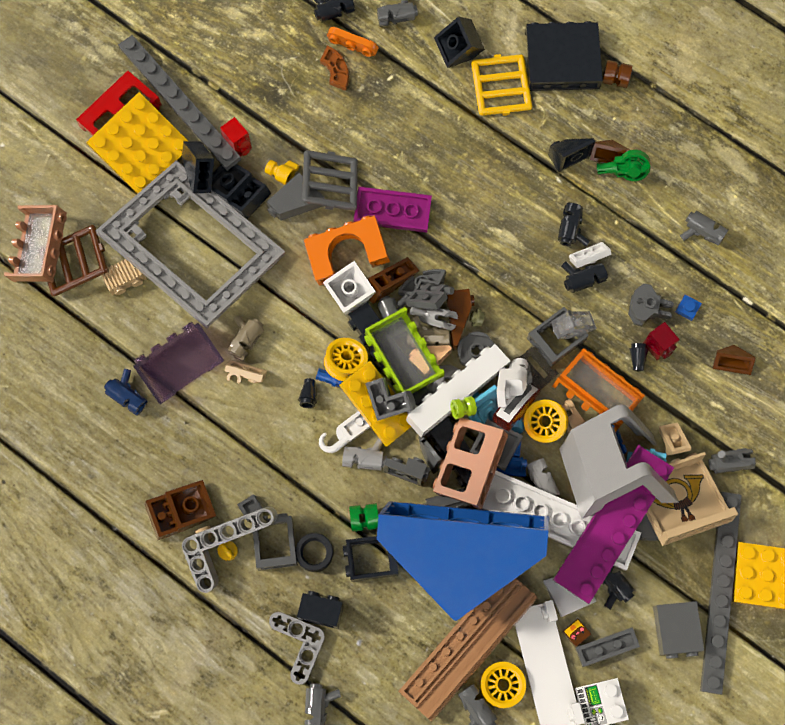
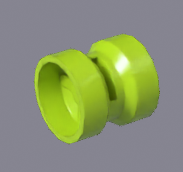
M472 396L464 397L463 400L454 399L450 403L451 412L455 419L463 418L465 415L473 416L477 413L476 402Z

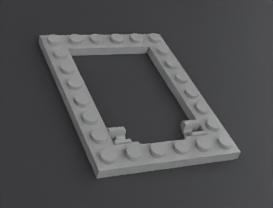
M177 161L96 230L98 236L205 328H208L285 255V251L212 190L211 193L193 194L185 168ZM169 197H174L177 204L182 206L191 198L256 253L207 301L139 244L147 235L137 226L139 224L138 221L162 199L166 200ZM135 233L136 236L132 238L130 235Z

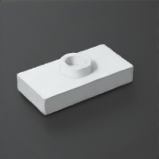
M603 242L570 254L569 259L571 263L579 268L587 264H593L597 260L611 255V250Z

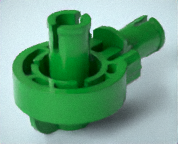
M629 150L622 156H616L614 162L597 163V174L614 173L617 178L623 177L629 181H640L647 177L650 172V158L641 150Z

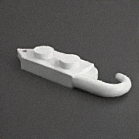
M358 411L337 427L338 442L332 446H326L324 438L327 434L323 433L319 439V446L324 452H337L368 430L370 426Z

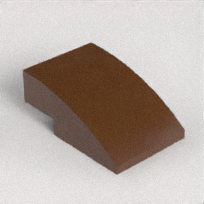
M203 480L167 491L164 495L146 500L144 504L157 541L193 528L216 517Z

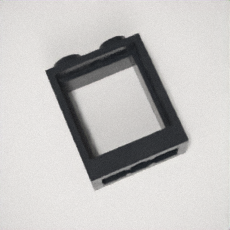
M377 536L346 540V545H343L344 557H348L349 565H345L346 577H350L351 582L399 575L397 560L389 552L390 571L355 575L352 547L378 544L380 542L377 540Z

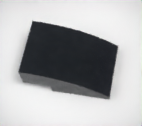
M235 164L229 170L220 165L213 172L211 190L246 219L271 195L270 190L264 183L254 178L252 173L238 164Z

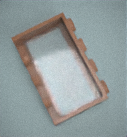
M57 205L18 206V210L26 216L24 222H16V228L22 232L21 240H12V245L19 249L17 257L10 256L8 258V262L15 267L14 273L4 272V276L13 282L53 283L67 212Z

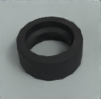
M310 533L303 536L295 549L296 559L300 566L310 572H320L326 569L332 562L334 555L333 546L329 539L318 533ZM311 541L321 542L326 548L325 559L319 564H310L303 557V549Z

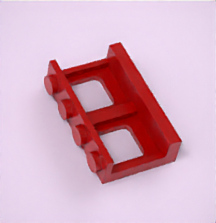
M127 71L89 106L76 121L83 131H87L93 136L98 131L94 123L105 112L115 115L125 106L120 101V98L132 87H136L149 98V102L158 111L162 104L159 97L131 72Z

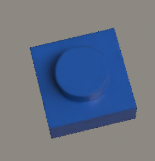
M685 294L675 312L692 321L702 303Z

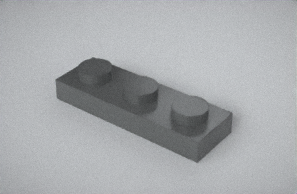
M632 627L576 647L575 650L581 666L585 667L638 648L640 645Z

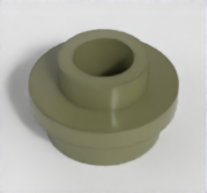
M479 308L476 311H472L469 320L472 322V327H481L485 318V312H482Z

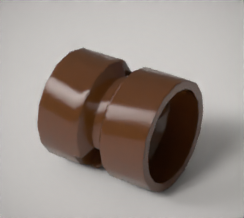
M607 60L602 83L608 85L616 83L617 87L627 89L633 65L625 63L618 65L616 61Z

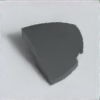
M446 270L423 271V275L416 277V279L412 276L399 288L398 294L402 297L405 294L410 296L415 289L420 290L422 284L433 283L435 286L444 284Z
M419 436L422 455L428 467L431 468L432 473L435 474L440 470L437 466L441 464L442 459L424 436L422 438Z

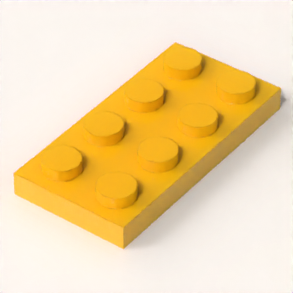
M368 361L340 383L339 386L386 447L411 426L406 421L407 412L377 421L365 383L383 377L372 362ZM388 385L391 396L395 395L393 390Z

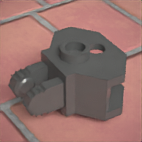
M643 283L631 296L628 315L633 324L639 326L656 317L670 319L672 314L659 310V307L672 308L674 303L670 300L661 299V296L656 294L652 285Z

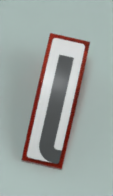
M531 383L527 384L522 395L510 396V399H507L506 407H499L493 414V422L509 432L517 420L523 417L528 407L541 392V389Z

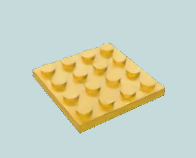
M138 92L86 144L138 194L182 156L183 141L188 140Z

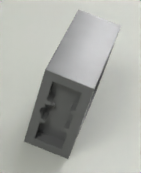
M565 307L529 332L527 340L550 368L583 344L588 338L587 329L582 324L579 325L575 320L576 317L573 312ZM562 319L578 339L556 355L540 334Z
M287 513L277 514V520L271 525L287 523L290 556L262 560L259 530L254 531L253 540L256 569L258 571L298 566L295 553L293 518L288 516ZM263 516L265 521L271 520V518L268 519V516Z

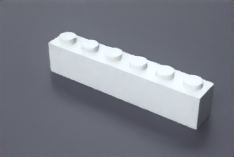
M496 344L491 348L489 346L484 348L480 352V357L477 359L472 358L468 361L464 370H457L451 376L452 379L448 383L446 381L442 382L437 387V392L433 395L429 393L422 399L423 403L421 405H415L414 410L407 412L406 421L421 438L452 413L450 408L452 400H463L464 397L473 396L499 374L500 369L508 367L510 360Z

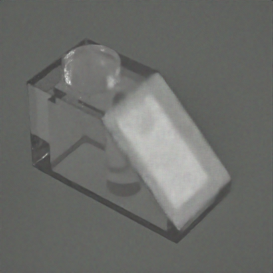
M590 311L566 312L551 321L553 332L557 339H569L597 329Z

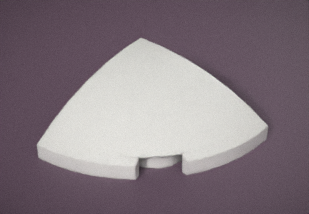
M553 578L543 581L561 617L597 602L595 597H593L590 604H587L561 585L555 583Z

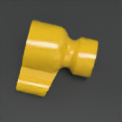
M270 160L264 172L270 176L274 175L278 182L286 185L299 170L300 165L289 160L279 166L277 162Z

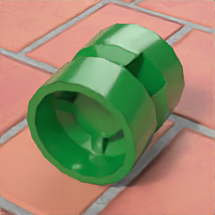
M377 503L366 504L364 508L360 505L349 506L352 532L363 531L364 527H367L368 530L378 529ZM365 513L366 521L360 522L359 514Z

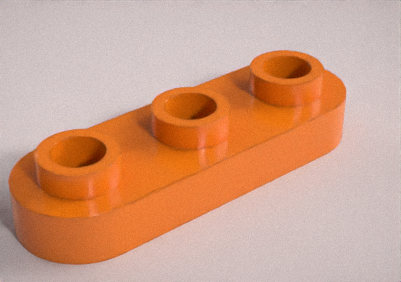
M330 27L327 33L328 40L331 43L340 44L351 51L356 50L367 57L375 56L379 49L378 45L373 41L336 27Z

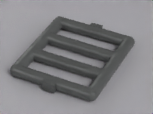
M306 150L303 162L302 201L307 204L325 206V209L329 210L339 208L355 211L357 209L358 160L352 157L335 155V152L330 151L322 153ZM311 158L349 164L350 172L311 166ZM310 174L349 179L350 187L310 181ZM310 189L350 195V202L311 197Z

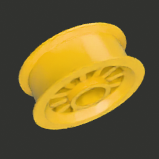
M339 338L332 341L327 347L324 366L330 376L339 381H344L367 363L368 353L365 347L357 340Z
M552 400L534 402L528 407L524 415L526 432L532 439L542 443L554 442L560 439L566 433L569 424L568 414L564 407ZM544 416H548L551 419V423L547 427L542 424Z
M497 662L483 672L480 680V690L484 699L492 706L509 708L519 703L526 691V680L524 674L516 665L509 662ZM501 669L506 670L504 676ZM497 670L499 673V677L494 673ZM510 671L512 675L508 678L507 676ZM491 674L496 680L489 679ZM515 676L517 681L511 682V679ZM500 679H505L508 682L507 690L501 691L498 688L497 684ZM488 682L494 683V685L488 686ZM518 683V688L512 687V684ZM495 688V691L490 693L489 689ZM510 689H511V690H514V691H517L516 694L514 695V694L510 691ZM497 692H499L497 699L494 698L493 696H494ZM502 693L504 696V701L500 700ZM507 693L512 697L509 700L507 698Z

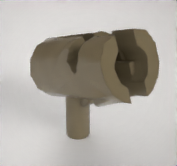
M417 315L410 318L411 321L415 322L417 331L421 338L425 339L427 346H435L436 342L439 343V346H450L449 330L439 327L427 329V327L421 326ZM407 333V345H411V348H417Z
M237 316L234 320L240 328L239 334L236 338H233L227 351L233 357L243 362L248 356L246 349H253L254 344L262 335L264 329L263 324L255 318L253 320L249 319L245 323L241 316Z

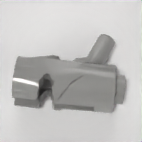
M411 307L410 314L419 316L420 321L425 324L446 330H453L456 325L438 319V316L458 319V315L454 311L442 308L432 310Z
M378 438L372 448L344 447L342 467L352 468L354 463H356L358 469L381 471V467H384L387 456L383 455V451H380L384 444Z
M544 458L528 464L527 469L530 480L535 485L534 487L554 496H559V490L551 473L542 472L548 467Z

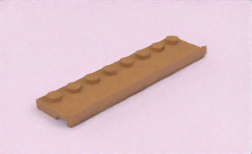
M515 578L465 614L398 692L432 722L538 599L536 594Z

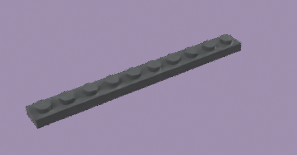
M133 35L118 44L119 49L226 170H229L241 161L238 153Z
M721 492V495L728 508L735 507L738 515L732 522L716 528L700 692L722 695L742 496L727 492Z

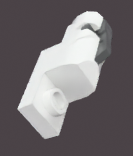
M513 359L508 369L499 370L497 385L498 407H506L507 399H510V396L522 395L527 384L532 383L530 365L526 359Z

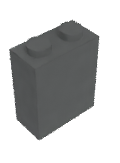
M697 601L653 606L660 656L666 655V659L679 658L678 654L686 653V657L699 656L698 652L704 651Z

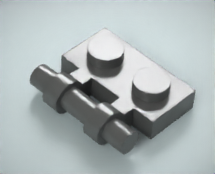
M433 283L422 284L420 290L415 289L405 302L407 307L438 310L446 301L447 295L454 293V288L446 284L435 286Z

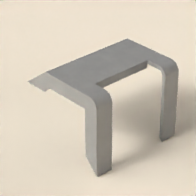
M617 405L573 428L559 448L581 519L600 511L606 503L642 485L661 503H679L673 488L648 463L641 462L630 468L627 467L612 424L622 420L637 436H645L653 445L657 444L652 432L626 405Z

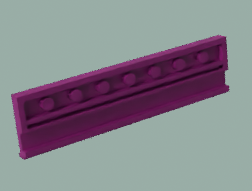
M641 445L636 447L626 463L627 467L630 468L635 464L646 462L665 481H667L674 467L647 451ZM642 485L606 503L600 511L594 513L556 573L553 581L587 604H590L656 497Z

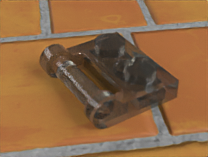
M534 345L519 358L527 360L532 357L548 376L543 378L527 360L532 375V383L529 384L538 389L532 396L536 395L559 375L557 370H553L537 352L538 349Z

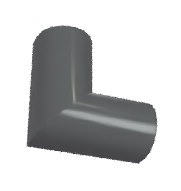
M385 377L365 383L377 421L415 409L413 394L410 391H404L391 396Z

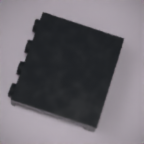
M533 22L526 24L525 35L527 39L528 84L530 91L600 89L603 80L598 22H550L545 24Z

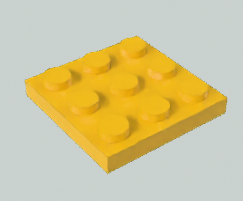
M743 542L737 543L732 602L785 610V548Z

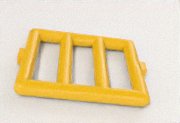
M497 54L492 58L472 60L471 66L477 105L481 116L501 113L503 116L510 115V112L532 109L525 58L522 54L510 56ZM518 62L519 71L480 75L479 66ZM521 78L522 87L492 91L482 90V82ZM522 94L524 96V104L485 108L484 99Z

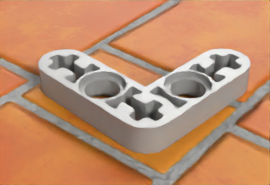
M281 612L273 613L269 619L272 629L303 642L290 674L291 680L295 684L302 685L310 677L325 635L318 627ZM279 616H282L281 620L288 623V619L292 621L289 623L286 632L284 631L286 627L283 625L275 627L276 623L273 622V619H278ZM296 623L301 624L303 627L302 633L299 635H294L291 631L292 626ZM306 627L310 628L308 632L312 634L318 631L321 637L320 641L316 640L314 643L312 638L307 635L306 639H303ZM306 650L313 652L314 656L310 662H305L302 659V654ZM300 661L302 664L310 666L309 670L304 668L303 674L305 678L297 681L294 673L300 671L302 666H297Z

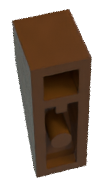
M406 257L369 277L368 281L375 290L374 295L369 299L370 302L375 304L381 298L390 295L420 270Z
M469 289L454 290L452 295H447V309L456 312L458 315V319L449 317V323L456 325L453 330H450L453 351H456L471 313V308L475 306L474 295H470Z

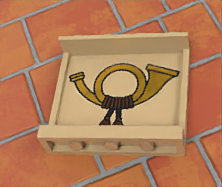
M705 452L700 454L692 453L685 459L680 460V458H677L669 463L674 469L666 482L675 491L679 503H661L655 498L646 513L662 546L730 523L738 515L735 507L728 508L702 460L706 455Z

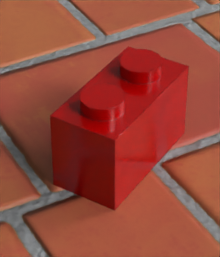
M235 117L220 127L222 137L240 157L250 152L252 146L249 133Z

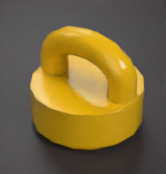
M232 541L218 546V555L225 561L233 560L238 554V548Z

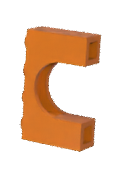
M375 215L365 216L357 222H347L339 228H329L321 234H311L308 238L304 239L313 274L319 286L323 285L325 280L335 274L331 259L332 252L336 245L343 240L355 239L362 242L372 268L390 262Z

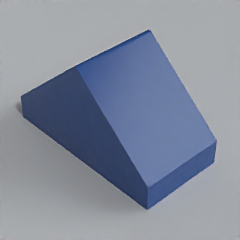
M389 501L378 516L377 540L454 621H457L546 557L549 516Z

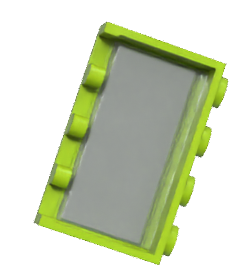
M406 307L365 329L366 336H364V339L368 346H373L376 351L373 354L378 363L382 362L385 366L383 371L388 379L392 378L395 383L393 388L396 394L404 391H410L413 394L444 377V370L439 368L436 363V357L430 353L425 339L419 335L415 322L411 321L407 315Z

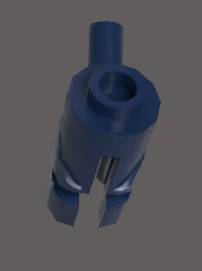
M124 369L121 381L115 378L113 380L110 379L105 384V394L121 406H128V410L138 416L148 401L136 389L135 391L131 389V385L128 383L131 370Z

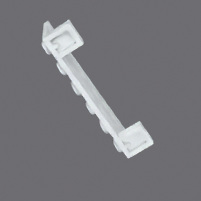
M550 600L543 604L531 606L516 623L515 628L540 725L584 724L585 721L580 702H576L556 625L558 618L554 602Z

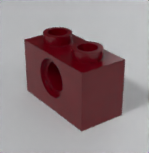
M664 322L651 331L643 343L647 344L648 351L658 361L660 358L665 360L673 354V351L677 348L676 344L680 339Z

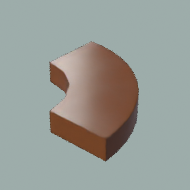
M327 45L320 63L326 66L330 72L329 85L346 91L349 83L347 65L342 55Z

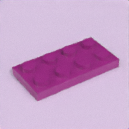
M358 187L357 209L354 213L353 222L360 221L365 216L375 215L379 227L427 233L432 195Z

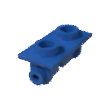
M512 457L505 471L499 468L496 471L508 476L526 477L527 459Z

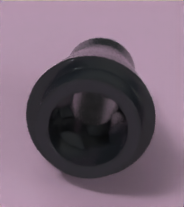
M632 343L629 350L633 371H644L649 350L647 344Z
M304 379V384L298 398L299 405L303 408H314L317 403L316 381L314 379Z

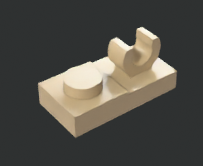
M233 360L228 362L225 367V371L229 372L227 381L232 379V375H236L238 384L243 378H247L252 383L262 382L267 374V370Z

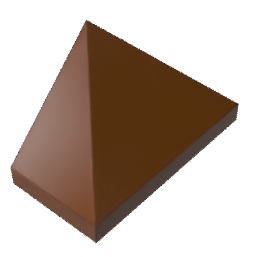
M614 140L597 141L594 144L590 160L601 163L614 162L616 156H622L630 149Z
M731 345L717 350L712 368L751 375L756 358L736 345Z

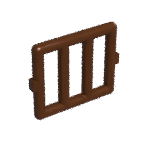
M94 225L87 226L61 240L59 258L66 283L57 287L55 279L53 283L47 282L50 294L54 297L108 272L103 254L105 248L100 243ZM88 234L91 236L99 268L92 272L89 271L80 239ZM74 242L83 275L74 280L64 248L65 245ZM46 246L40 248L39 250L42 264L44 260Z

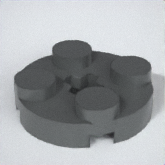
M471 332L462 338L457 351L460 363L465 366L472 358L477 359L481 356L480 354L474 355L471 352V349L474 350L475 347H479L480 351L487 346L491 348L494 343L490 337L482 332Z

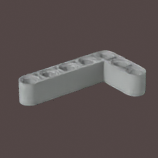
M273 507L261 508L184 539L182 549L199 591L208 593L219 582L208 549L271 525L277 520L278 516L277 511ZM264 511L270 513V521L263 519ZM246 518L251 520L252 528L245 526L244 521ZM227 526H231L234 529L233 535L227 534ZM208 533L214 534L215 542L209 541ZM190 540H194L197 543L196 549L191 548ZM197 559L203 560V568L197 565ZM205 577L210 579L211 587L205 585Z

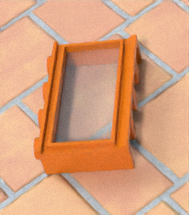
M584 348L552 386L556 389L559 383H561L568 389L566 396L569 399L576 395L584 401L581 405L584 411H588L591 407L599 415L621 404L626 405L633 411L645 396L638 388L629 384L623 376L615 373L607 364L602 363L592 352ZM622 420L613 424L615 432L624 423Z

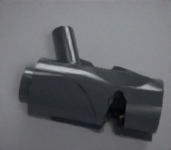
M314 0L318 4L316 9L313 10L315 18L322 23L336 17H341L342 11L346 15L355 12L353 0Z
M568 202L564 207V217L561 220L558 241L563 246H571V244H575L576 240H578L586 247L590 242L589 239L581 234V229L579 228V225L582 224L583 207L579 204Z
M567 261L561 266L569 274L566 276V280H564V286L571 293L593 287L594 281L600 284L608 279L607 271L602 263L586 266L583 270L574 269Z
M615 566L611 568L602 583L608 587L609 597L604 607L609 610L612 609L616 599L619 602L623 600L626 603L635 596L632 593L635 589L621 571L612 573Z

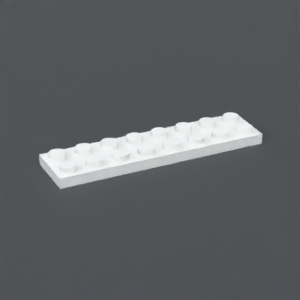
M495 471L482 508L488 511L549 516L548 537L572 548L594 515L592 514L581 519L577 505L498 471ZM635 530L613 566L625 571L627 570L641 532Z

